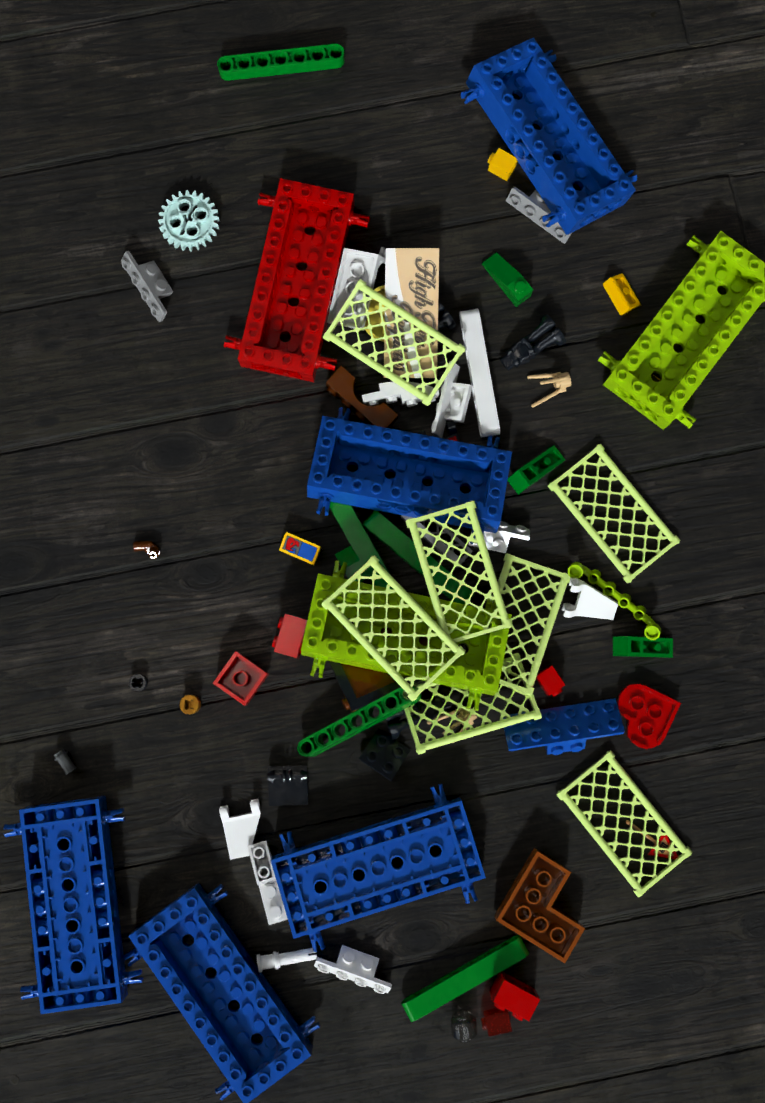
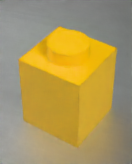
M498 148L496 153L492 152L487 161L489 163L488 171L508 181L518 161L513 155Z

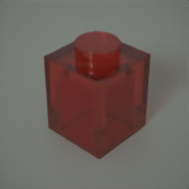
M494 1008L483 1011L484 1018H481L483 1031L487 1030L488 1036L512 1032L507 1009L502 1011Z

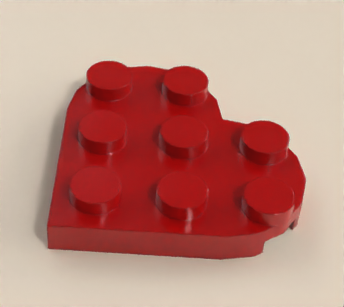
M641 684L627 685L620 692L617 700L619 712L628 720L626 727L627 737L634 745L644 749L654 748L663 742L681 705L680 702Z

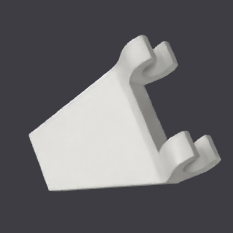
M570 578V591L579 593L575 606L570 603H563L562 611H564V617L584 616L614 620L618 602L586 582L577 578Z
M259 799L251 800L250 807L252 812L231 817L228 805L220 806L219 813L223 823L230 860L249 856L247 846L253 844L261 814Z

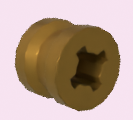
M187 695L181 699L179 706L183 713L190 715L199 711L201 701L195 695Z

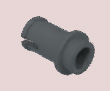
M62 749L54 755L56 758L54 761H58L67 775L77 767L68 756V751Z

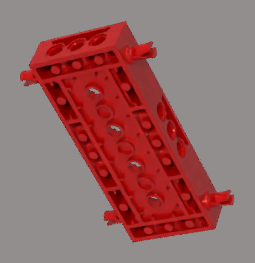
M280 178L276 196L259 193L258 205L273 207L243 338L239 339L226 335L225 338L229 342H224V347L240 350L238 361L241 367L314 382L319 367L333 371L336 370V367L331 364H337V359L321 356L324 341L323 335L328 324V315L351 224L368 228L370 216L354 213L353 193ZM312 227L316 231L313 235H307L305 230ZM301 262L307 264V268L303 271L297 269V265ZM297 298L299 303L297 306L289 305V300ZM282 334H289L291 339L288 342H282L280 340Z

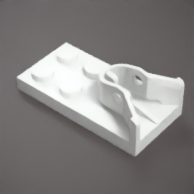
M344 248L327 323L332 324L354 290L357 281L362 279L366 282L367 286L372 289L374 288L378 268L385 262L384 257L379 254ZM361 290L358 291L353 302L363 299V292ZM367 301L366 305L369 310L370 301ZM363 302L354 304L355 315L366 312ZM350 305L342 318L352 316L353 313ZM367 316L356 318L358 328L365 327ZM354 319L344 320L343 326L355 329Z

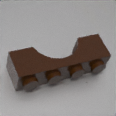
M340 366L327 380V391L333 397L338 396L342 400L343 406L349 409L352 408L356 412L355 416L362 422L367 421L370 425L390 428L397 421L398 415L385 403L377 406H367L359 402L353 392L356 383L355 377Z

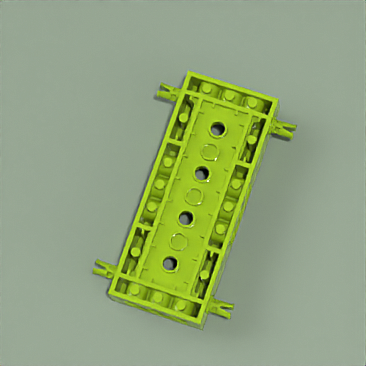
M722 231L708 245L693 235L687 246L700 254L699 260L631 349L619 361L606 351L598 359V362H601L611 370V375L603 385L663 430L675 419L687 426L688 429L697 420L683 410V406L761 303L765 302V262ZM719 286L726 289L725 295L718 293L717 288ZM697 315L704 317L705 322L703 324L696 321L695 317ZM674 344H680L683 351L677 353L673 348ZM658 373L661 380L659 382L653 381L651 374Z
M335 561L332 576L319 573L317 576L301 647V655L314 658L310 676L313 677L317 668H319V678H323L326 661L388 673L347 629L343 628L341 622L321 605L324 600L329 598L347 581V579H344L346 562H343L339 571V561ZM353 581L346 589L357 590L358 582ZM360 582V589L370 591L372 585ZM374 585V590L376 591L386 590L385 587ZM396 592L388 595L389 605L400 604L401 597ZM407 592L438 624L431 598ZM341 593L332 602L335 605L342 604L344 594ZM346 593V604H356L358 602L357 593ZM361 593L359 603L370 605L372 603V594ZM375 593L374 604L385 605L386 594ZM439 599L441 604L449 605L451 602ZM487 599L484 610L493 613L497 609L496 602L494 600L492 603L491 599ZM456 602L451 604V608L458 612H461L465 604ZM467 605L463 614L473 619L478 609ZM347 606L344 615L349 620L356 618L357 607ZM410 606L403 608L401 617L403 620H413L415 612ZM360 607L359 618L370 619L372 609L370 607ZM375 607L373 609L374 619H384L386 617V609L384 607ZM388 608L387 618L398 620L400 618V609ZM448 610L444 615L446 623L455 624L459 615L452 610ZM480 611L476 617V621L484 626L487 625L490 619V615L483 611ZM460 617L457 623V627L463 631H467L471 625V621L465 617ZM492 618L488 627L492 628L502 625L501 619ZM360 621L357 629L362 634L369 633L371 631V622ZM424 621L416 623V634L426 635L428 633L429 626ZM373 622V632L381 633V630L385 628V622ZM388 622L387 628L391 630L392 634H398L400 624L398 622ZM403 622L401 624V633L413 634L414 624L412 622ZM474 623L469 633L484 630V628ZM509 628L457 642V645L465 644L468 647V652L457 658L432 683L468 690L469 697L466 709L471 708L474 700V711H479L481 694L494 696L498 692ZM454 629L450 634L451 639L465 636L463 632ZM375 635L372 638L371 644L376 649L383 648L385 646V638ZM438 636L430 638V649L442 648V641ZM388 637L386 646L388 648H398L399 637ZM401 637V647L413 648V637ZM416 637L415 647L417 649H426L428 645H421L419 643L420 637ZM388 650L385 656L386 660L390 664L398 662L399 652L397 650ZM452 650L444 652L443 662L446 664L455 653ZM401 651L400 661L402 663H411L413 661V652ZM416 651L415 662L426 663L427 652ZM431 651L429 653V662L433 664L441 663V652ZM401 665L399 673L403 677H411L413 675V667L411 665ZM416 665L414 667V676L425 678L427 676V667L425 665ZM429 666V677L431 678L441 667Z

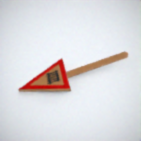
M626 820V824H628L629 826H630V821H629V820ZM632 824L633 829H635L636 831H642L636 825ZM646 834L645 837L651 842H653L655 846L656 840L652 838L650 835ZM667 835L660 836L659 847L668 848L670 846V840ZM651 849L648 855L655 856V849ZM658 850L657 856L668 858L669 851ZM673 851L671 859L678 858L676 851Z

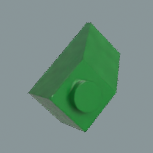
M352 546L335 554L341 567L343 562L347 563L345 574L348 579L363 566ZM366 570L361 574V576H369ZM361 579L360 582L363 583L369 579Z

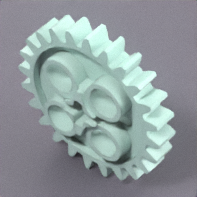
M186 190L185 195H182L179 191V197L172 194L173 200L166 199L168 206L162 205L161 207L164 212H159V216L163 218L158 220L159 224L162 225L159 229L161 232H164L162 234L164 239L168 238L169 244L174 242L176 249L181 245L182 251L188 247L190 252H192L193 246L200 250V244L206 247L205 241L212 242L210 236H217L214 229H219L217 222H220V219L217 216L219 214L218 210L214 209L215 204L210 203L209 197L204 199L203 193L197 196L195 190L192 195L189 194L188 190ZM184 206H189L187 211H181ZM201 214L206 215L204 219H197ZM176 222L181 223L178 227H172ZM196 230L197 233L191 236L189 235L190 231Z

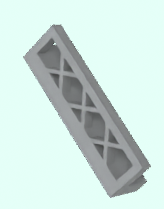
M401 515L403 521L413 518ZM429 520L421 521L423 525L420 522L416 523L417 527L426 529L425 522ZM434 522L436 524L437 532L430 533L434 535H439V527L442 529V526ZM445 528L441 533L448 534L452 541L454 534L449 529ZM425 534L423 537L432 546L436 541L429 534ZM457 536L455 537L454 540L458 544L453 545L456 547L461 546L462 548H464L466 544L463 543ZM437 541L434 548L443 555L448 545H445L442 541ZM466 546L465 550L471 554L473 550ZM451 547L446 557L452 561H457L459 556L454 553V548ZM465 554L459 559L458 563L461 565L468 555Z

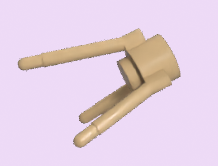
M557 372L528 375V379L552 378L540 381V384L553 383L554 387L558 388V390L531 404V407L533 408L559 393L566 392V387L571 386L569 373Z
M462 708L457 712V714L459 713L457 718L466 721L470 715L468 711ZM456 710L449 712V714H455ZM443 714L439 716L437 722L449 716ZM471 715L468 723L473 725V721L477 719V716ZM457 721L450 726V729L453 730L462 723Z

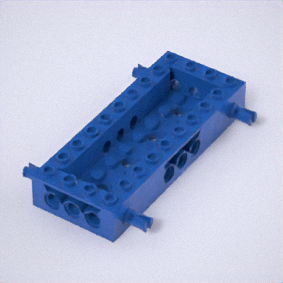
M533 37L474 65L466 81L469 89L461 92V99L466 98L465 104L477 99L514 157H516L518 163L551 211V213L542 217L543 222L549 221L546 227H550L558 222L565 234L569 235L623 206L636 191L632 182L637 181V175L631 176L634 170L624 173L551 64L556 61V54L551 55L553 50L544 53ZM512 94H517L520 100L515 99ZM532 124H537L540 127V130L534 129ZM553 154L558 155L560 157V160H556L553 157ZM573 185H578L581 191L575 190Z
M343 407L339 408L337 418L322 416L307 483V497L319 499L316 510L317 514L320 515L323 507H325V516H328L330 503L335 502L417 518L465 504L472 500L475 501L477 507L475 510L482 533L484 534V531L497 533L501 523L512 456L511 451L498 449L499 437H496L495 443L492 444V435L488 436L487 447L348 421L351 413L349 408H347L344 416H342ZM355 465L358 469L355 472H350L347 467ZM392 472L395 474V477L387 479L385 473ZM424 479H429L432 481L433 484L431 486H425L423 485L422 481ZM467 486L470 492L464 494L460 491V487ZM467 508L454 512L455 515L461 518L465 517L468 513ZM449 514L435 517V520L445 523ZM451 516L447 524L460 526L461 520ZM462 524L461 527L471 528L472 533L474 532L472 524Z
M438 784L439 795L434 786L430 787L435 805L299 848L295 847L291 831L287 832L288 842L283 833L279 834L284 852L273 855L271 864L293 939L309 935L313 952H317L316 941L321 950L326 948L320 932L323 929L456 887L462 888L466 904L470 903L468 893H471L474 902L477 901L478 898L472 883L486 877L461 798L447 800L443 785ZM433 845H438L441 848V853L438 856L430 854V848ZM400 857L403 860V865L400 868L393 867L391 864L393 858ZM355 870H363L365 877L362 880L355 879L353 876ZM319 881L326 884L327 888L323 892H318L315 889V884Z
M106 796L28 806L19 810L20 823L5 824L3 829L14 830L5 833V837L22 835L37 985L21 986L20 992H29L21 996L22 1000L39 997L41 1014L122 1003L128 995L127 984L143 983V977H135L142 974V969L125 972L109 830L110 822L125 821V816H115L116 814L123 813L124 808L107 811ZM61 839L69 841L68 849L64 850L60 847L59 842ZM66 879L73 881L74 887L72 890H67L64 887ZM70 920H75L78 923L77 930L69 929L68 922ZM74 961L82 963V971L78 972L73 969Z
M198 883L136 928L128 936L135 945V948L125 954L123 959L126 960L134 956L127 964L131 967L139 959L144 958L228 1081L215 1089L216 1094L223 1092L220 1100H224V1098L235 1091L243 1103H249L311 1056L313 1045L307 1036L321 1026L319 1022L311 1025L315 1021V1016H312L299 1026L262 972L259 973L257 965L214 905L228 895L227 890L217 895L224 886L220 884L209 894H206ZM187 934L192 935L194 938V943L191 945L186 944L183 940ZM209 967L215 968L217 975L209 977L206 974V969ZM232 1000L238 1001L240 1008L232 1010L229 1007V1002ZM255 1033L261 1034L263 1041L255 1043L252 1040V1035Z

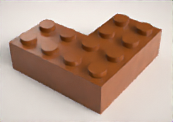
M534 848L494 917L502 925L561 962L566 963L585 930L581 923L552 906L570 876L571 871Z

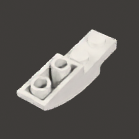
M395 382L379 383V391L362 395V402L367 406H377L381 402L390 404L400 399L402 405L411 407L417 405V402L422 401ZM409 382L410 384H412V385L415 386V387H416L417 385H420V384H421V383ZM426 385L425 393L430 395L434 388ZM439 390L437 391L431 402L436 401V398H439Z
M267 841L247 846L268 924L272 925L288 920L271 864L272 855Z

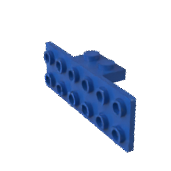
M616 699L540 710L542 714L541 719H531L504 727L509 751L545 746L547 755H560L563 752L569 751L579 752L585 749L587 739L620 735L625 732ZM516 713V714H509V715H510V717H513V716L518 715V713Z

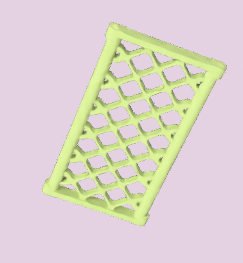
M362 279L357 281L354 290L329 329L323 335V339L328 342L332 341L421 399L422 403L426 406L431 404L438 389L466 349L464 345H458L367 286L366 282ZM361 290L363 292V299L353 302L356 294ZM372 299L378 301L379 309L368 312L367 301ZM363 302L366 312L355 315L354 304ZM350 305L353 313L352 316L342 318ZM390 309L395 312L394 321L384 322L382 315L384 311ZM374 313H380L382 322L371 325L369 316ZM367 316L368 326L358 328L356 318ZM354 319L355 329L345 331L343 321ZM405 319L411 323V330L401 333L398 323ZM341 322L342 332L336 335L333 334V330ZM396 323L397 334L388 336L385 326ZM382 326L384 336L376 339L373 338L372 328ZM369 329L371 339L360 341L359 331ZM421 329L427 333V340L416 343L414 333ZM356 332L358 342L353 345L347 343V333ZM411 333L414 343L403 346L401 336ZM398 336L400 347L390 349L388 339ZM385 339L387 350L377 352L375 341ZM438 340L443 343L442 352H431L430 344ZM372 342L374 352L367 356L361 352L362 344ZM428 344L429 355L419 356L417 346ZM415 347L416 357L405 359L404 349ZM402 350L403 360L392 362L391 352ZM453 350L457 354L449 364L446 354ZM381 353H388L390 362L382 366L377 362V356ZM443 354L446 364L435 367L433 357ZM430 357L432 368L422 370L420 359ZM417 360L419 370L409 373L406 365L407 362ZM404 363L406 373L399 377L393 373V366ZM444 367L447 368L440 380H438L436 370ZM434 371L435 381L425 383L422 375L423 372ZM419 373L422 383L415 387L409 383V376ZM436 384L431 394L427 395L425 393V386Z
M598 444L589 454L559 478L550 482L548 488L557 494L624 576L623 579L628 584L670 548L679 544L681 540L677 535L674 536L604 451L603 445ZM595 453L598 454L597 463L587 462ZM582 464L583 474H573L572 472ZM586 465L597 467L596 476H587L585 474ZM607 465L612 471L609 478L600 477L599 467ZM568 476V486L560 487L558 483ZM571 477H581L582 487H571ZM585 478L595 479L594 490L584 488ZM599 479L609 482L608 491L597 489ZM619 480L624 486L620 493L611 491L612 481ZM570 490H579L581 492L580 501H571L568 497ZM584 491L594 493L593 503L583 501ZM597 493H606L608 495L607 504H598L596 502ZM611 494L621 496L620 506L610 505ZM631 494L636 500L634 506H623V497ZM583 504L593 506L592 516L585 517L580 512ZM596 506L606 507L605 518L595 516ZM610 507L620 510L619 519L608 517ZM623 509H631L633 511L631 521L622 519ZM643 509L648 515L646 521H636V510ZM595 519L605 521L604 531L597 532L592 525ZM608 521L618 522L617 532L607 531ZM621 522L632 524L631 534L621 533ZM635 524L645 525L644 535L634 534ZM655 524L660 530L658 536H648V525ZM607 534L617 535L616 546L609 547L604 541ZM620 535L631 538L629 547H621L619 545ZM633 537H642L644 539L642 549L632 546ZM647 538L657 540L656 550H648L646 548ZM668 539L670 544L660 550V540ZM619 549L629 550L628 561L621 562L617 557ZM632 550L642 551L641 562L631 560ZM646 552L656 553L654 557L645 562ZM631 564H640L641 567L631 574L629 571Z
M472 500L465 504L405 521L407 528H410L439 626L450 638V634L454 629L463 632L465 635L452 639L455 643L513 626L512 620L509 619L476 514L475 508L477 507L475 501ZM467 508L468 513L463 518L454 514L455 511ZM449 514L445 523L435 520V517ZM451 516L461 520L457 530L447 526ZM430 520L426 529L417 527L416 523ZM432 522L442 526V530L437 536L428 532ZM463 523L472 524L474 532L469 537L459 532ZM445 528L453 531L455 534L451 542L440 538ZM425 534H429L436 539L431 548L423 547L421 539ZM457 535L467 539L463 549L453 545ZM437 541H442L448 545L445 554L441 555L434 551L433 548ZM469 542L478 544L480 551L475 556L465 551ZM450 547L460 551L457 561H452L446 557ZM431 553L441 557L437 567L429 566L427 557ZM462 554L472 557L473 561L469 568H465L458 563ZM443 560H448L454 564L449 574L439 569ZM474 561L484 563L485 570L481 575L471 571ZM456 566L466 570L463 580H458L452 576ZM437 572L447 576L443 586L434 584L433 576ZM468 573H472L479 578L475 587H471L464 582ZM449 579H453L460 584L455 593L445 588ZM480 580L489 581L491 589L487 594L477 590ZM462 585L472 590L467 600L458 596V591ZM442 591L453 595L449 605L440 603L438 596ZM474 592L484 596L481 606L470 602ZM454 598H459L465 602L461 612L451 608ZM486 599L495 600L497 609L493 613L483 609ZM468 604L478 609L473 619L463 614ZM448 610H452L459 615L455 624L446 623L444 615ZM480 611L490 615V619L485 626L476 621ZM460 617H465L471 621L467 631L457 627ZM492 618L501 619L502 625L492 628L488 627ZM474 623L484 628L482 631L469 633Z
M506 553L498 585L501 594L509 593L513 599V603L505 606V608L515 605L519 611V615L511 618V620L521 617L526 626L520 630H515L514 626H512L513 633L509 634L508 637L515 635L519 645L509 648L508 644H506L507 651H505V654L509 653L511 655L513 663L506 667L502 666V672H504L507 681L500 679L499 684L532 696L535 689L533 686L571 577L567 573H562ZM512 562L522 564L525 567L520 570H515V568L512 566ZM530 568L542 571L544 573L535 577L533 576ZM523 570H528L531 575V579L526 582H521L518 573ZM548 574L560 577V582L553 583ZM515 575L519 585L510 588L506 584L507 577ZM546 576L550 585L541 589L536 579ZM534 582L538 591L528 594L524 585ZM521 587L525 597L516 600L512 590ZM552 588L556 592L554 600L547 601L542 591ZM540 594L544 603L534 606L530 597ZM527 599L532 608L522 612L518 602ZM546 606L550 610L548 618L541 619L536 609ZM533 611L538 621L528 624L524 615ZM539 623L544 628L542 636L535 637L530 627ZM527 629L532 639L523 643L518 633ZM533 641L538 646L536 654L529 655L524 645ZM521 647L526 657L516 661L512 651ZM528 660L532 664L530 672L522 673L518 663ZM514 665L517 667L520 675L510 679L506 669ZM522 678L526 683L525 688L513 684L512 681Z
M374 555L339 589L324 600L321 605L341 622L408 694L407 697L413 702L457 658L464 655L466 650L461 645L458 646L385 570L379 563L380 560ZM373 567L372 576H361L367 568ZM383 578L388 583L386 590H374V581ZM358 579L357 590L346 589L353 581ZM361 579L372 580V589L370 591L360 589ZM347 592L358 594V602L356 604L345 603ZM396 592L401 597L400 604L389 605L388 595ZM343 593V603L335 605L332 601ZM361 593L372 594V603L370 605L359 603ZM375 593L386 594L385 605L374 604ZM347 606L357 607L356 618L349 620L344 615ZM410 606L415 612L414 619L403 620L401 617L402 609ZM360 607H370L372 609L370 619L359 618ZM375 607H384L386 609V617L384 619L373 618V609ZM388 608H399L400 618L398 620L388 619ZM360 621L371 622V631L369 633L362 634L357 629ZM424 621L429 626L428 633L426 635L416 634V623ZM373 622H385V632L374 633ZM388 622H398L400 624L398 634L387 633ZM403 622H412L414 624L413 634H402L401 624ZM373 636H384L385 646L376 649L371 644ZM388 636L399 637L398 648H388L386 646ZM438 636L443 641L442 648L430 649L429 639ZM401 637H413V648H402ZM427 637L428 647L426 649H417L415 647V638ZM388 650H397L399 652L398 662L390 664L385 658L386 652ZM452 650L455 655L445 664L443 662V654ZM401 651H412L413 661L411 663H402L400 661ZM416 651L427 652L426 663L415 662ZM431 651L441 652L442 661L440 664L429 662V653ZM411 665L413 667V675L404 679L399 673L400 666ZM416 665H425L427 667V676L425 678L414 676V667ZM429 666L441 667L431 678L429 677ZM415 680H426V683L417 691L413 688Z
M519 653L513 654L516 661L521 660ZM512 657L504 658V667L513 663ZM519 662L518 666L521 672L525 673L522 662ZM511 667L506 669L507 675L519 676L511 671ZM518 678L519 681H518L517 685L519 684L520 681H523L522 678ZM426 681L415 686L420 688L426 683ZM431 683L426 688L433 694L430 701L419 700L427 706L422 714L413 710L414 704L404 709L418 755L439 746L527 720L542 718L534 695L528 696L521 691L512 689L513 692L510 698H505L499 694L501 687L504 686L501 684L491 704L482 701L480 697V703L488 707V711L484 716L476 713L474 707L473 709H466L462 705L465 697H469L468 690L463 691L459 688L450 687L449 695L444 696L438 693L437 690L440 684ZM454 690L464 695L460 703L450 699V695ZM515 692L525 696L523 704L519 705L511 700ZM434 696H439L445 700L442 708L431 704ZM496 698H501L507 702L504 710L493 706ZM527 699L530 700L533 711L529 712V710L524 707V703ZM447 702L457 706L455 714L451 715L444 711ZM512 704L518 707V715L510 717L505 711L507 706ZM429 707L439 712L435 720L425 716ZM460 708L470 713L466 721L456 717ZM491 709L501 714L499 721L492 723L487 718ZM410 713L420 717L418 724L415 726ZM441 714L451 718L447 727L437 722ZM471 715H476L482 719L481 726L473 728L468 723ZM425 719L433 724L429 732H425L418 727L421 720ZM453 720L464 725L462 732L454 733L450 729ZM434 726H439L445 730L444 737L436 739L431 734ZM416 731L426 735L425 743L420 744Z
M611 750L607 751L603 757L556 794L560 800L567 804L630 883L637 897L642 896L649 888L693 853L689 846L684 845L615 759V754ZM606 760L609 762L606 771L596 769ZM593 772V781L591 783L581 781ZM597 772L607 774L606 784L595 783ZM617 773L621 777L620 785H609V775ZM578 784L577 795L569 796L567 792ZM581 785L592 786L590 797L580 795ZM595 786L605 787L604 798L594 797ZM609 788L619 789V798L617 800L607 798ZM623 789H630L633 792L632 801L621 800ZM581 798L590 799V809L588 811H581L577 806ZM594 800L604 801L603 812H594L592 810ZM607 802L618 803L616 814L606 812ZM622 803L631 804L630 815L620 814V805ZM642 804L646 808L645 815L643 817L634 816V806ZM592 814L603 815L601 826L594 827L590 822ZM607 815L616 816V826L614 828L605 827V817ZM620 817L630 818L629 829H620L618 827ZM633 819L644 820L642 831L632 829ZM648 820H655L659 826L655 833L646 831ZM604 830H615V840L613 842H606L602 837ZM619 831L629 832L627 843L617 842ZM632 833L643 834L641 845L631 844ZM646 834L656 835L655 846H645ZM667 835L671 840L670 846L668 848L659 847V837ZM617 845L628 847L626 857L619 858L616 855ZM632 846L641 847V857L639 859L630 858V848ZM645 848L655 849L654 860H644ZM658 850L669 851L667 862L657 860ZM680 851L682 854L671 862L672 852ZM629 861L640 862L638 873H631L628 870ZM644 862L654 864L652 874L642 873ZM657 864H667V866L656 875ZM643 876L652 877L645 885H640Z

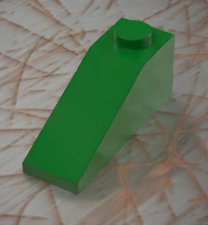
M497 252L482 263V266L515 307H518L531 297L533 288Z
M554 445L518 469L507 481L519 495L563 463L565 459Z
M613 637V656L673 658V638L650 640L646 637Z

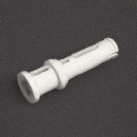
M313 948L280 954L277 951H273V954L263 956L257 954L258 971L261 973L263 970L271 968L278 970L282 965L316 960L317 954L309 955L316 953L313 952Z

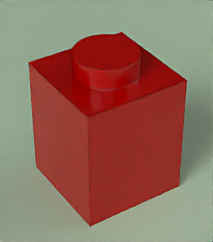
M553 665L548 666L537 674L536 680L547 696L552 694L554 697L563 691L562 687L565 686V683Z

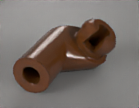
M150 540L133 542L134 551H145L151 559H156L160 555L159 548Z

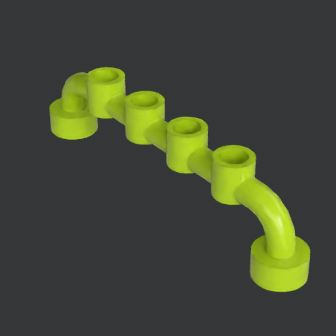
M573 562L569 566L568 575L571 578L579 579L583 574L587 576L591 584H597L603 589V593L606 596H612L618 601V605L621 608H627L633 613L636 620H642L647 624L644 631L646 638L650 640L659 638L661 628L646 614L644 606L634 605L629 594H621L616 590L614 582H605L600 578L601 573L599 570H590L579 562Z

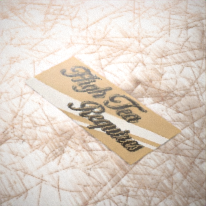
M386 248L385 297L437 331L439 248ZM390 309L385 311V322L394 321L395 312ZM404 319L398 323L401 333L411 330V323ZM396 323L385 326L388 336L397 334ZM421 329L415 332L416 343L425 342L427 340V333ZM411 333L401 336L403 346L414 343ZM398 336L388 339L390 349L400 347ZM384 339V351H385V350H387V344H386V340ZM438 340L430 344L432 353H438ZM428 344L417 346L419 356L429 355ZM415 347L404 349L405 359L416 357ZM402 350L391 352L392 362L403 360ZM384 353L385 365L390 362L388 353ZM435 355V356L433 357V362H434V366H435V367H437V356H438V355ZM430 357L420 359L422 370L432 368ZM417 360L407 362L406 365L409 373L419 370ZM404 363L393 366V373L399 377L406 373ZM432 370L422 374L423 378H435L434 371ZM416 373L410 375L409 378H421V375Z

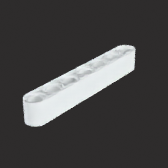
M479 309L459 311L480 437L500 435V425Z

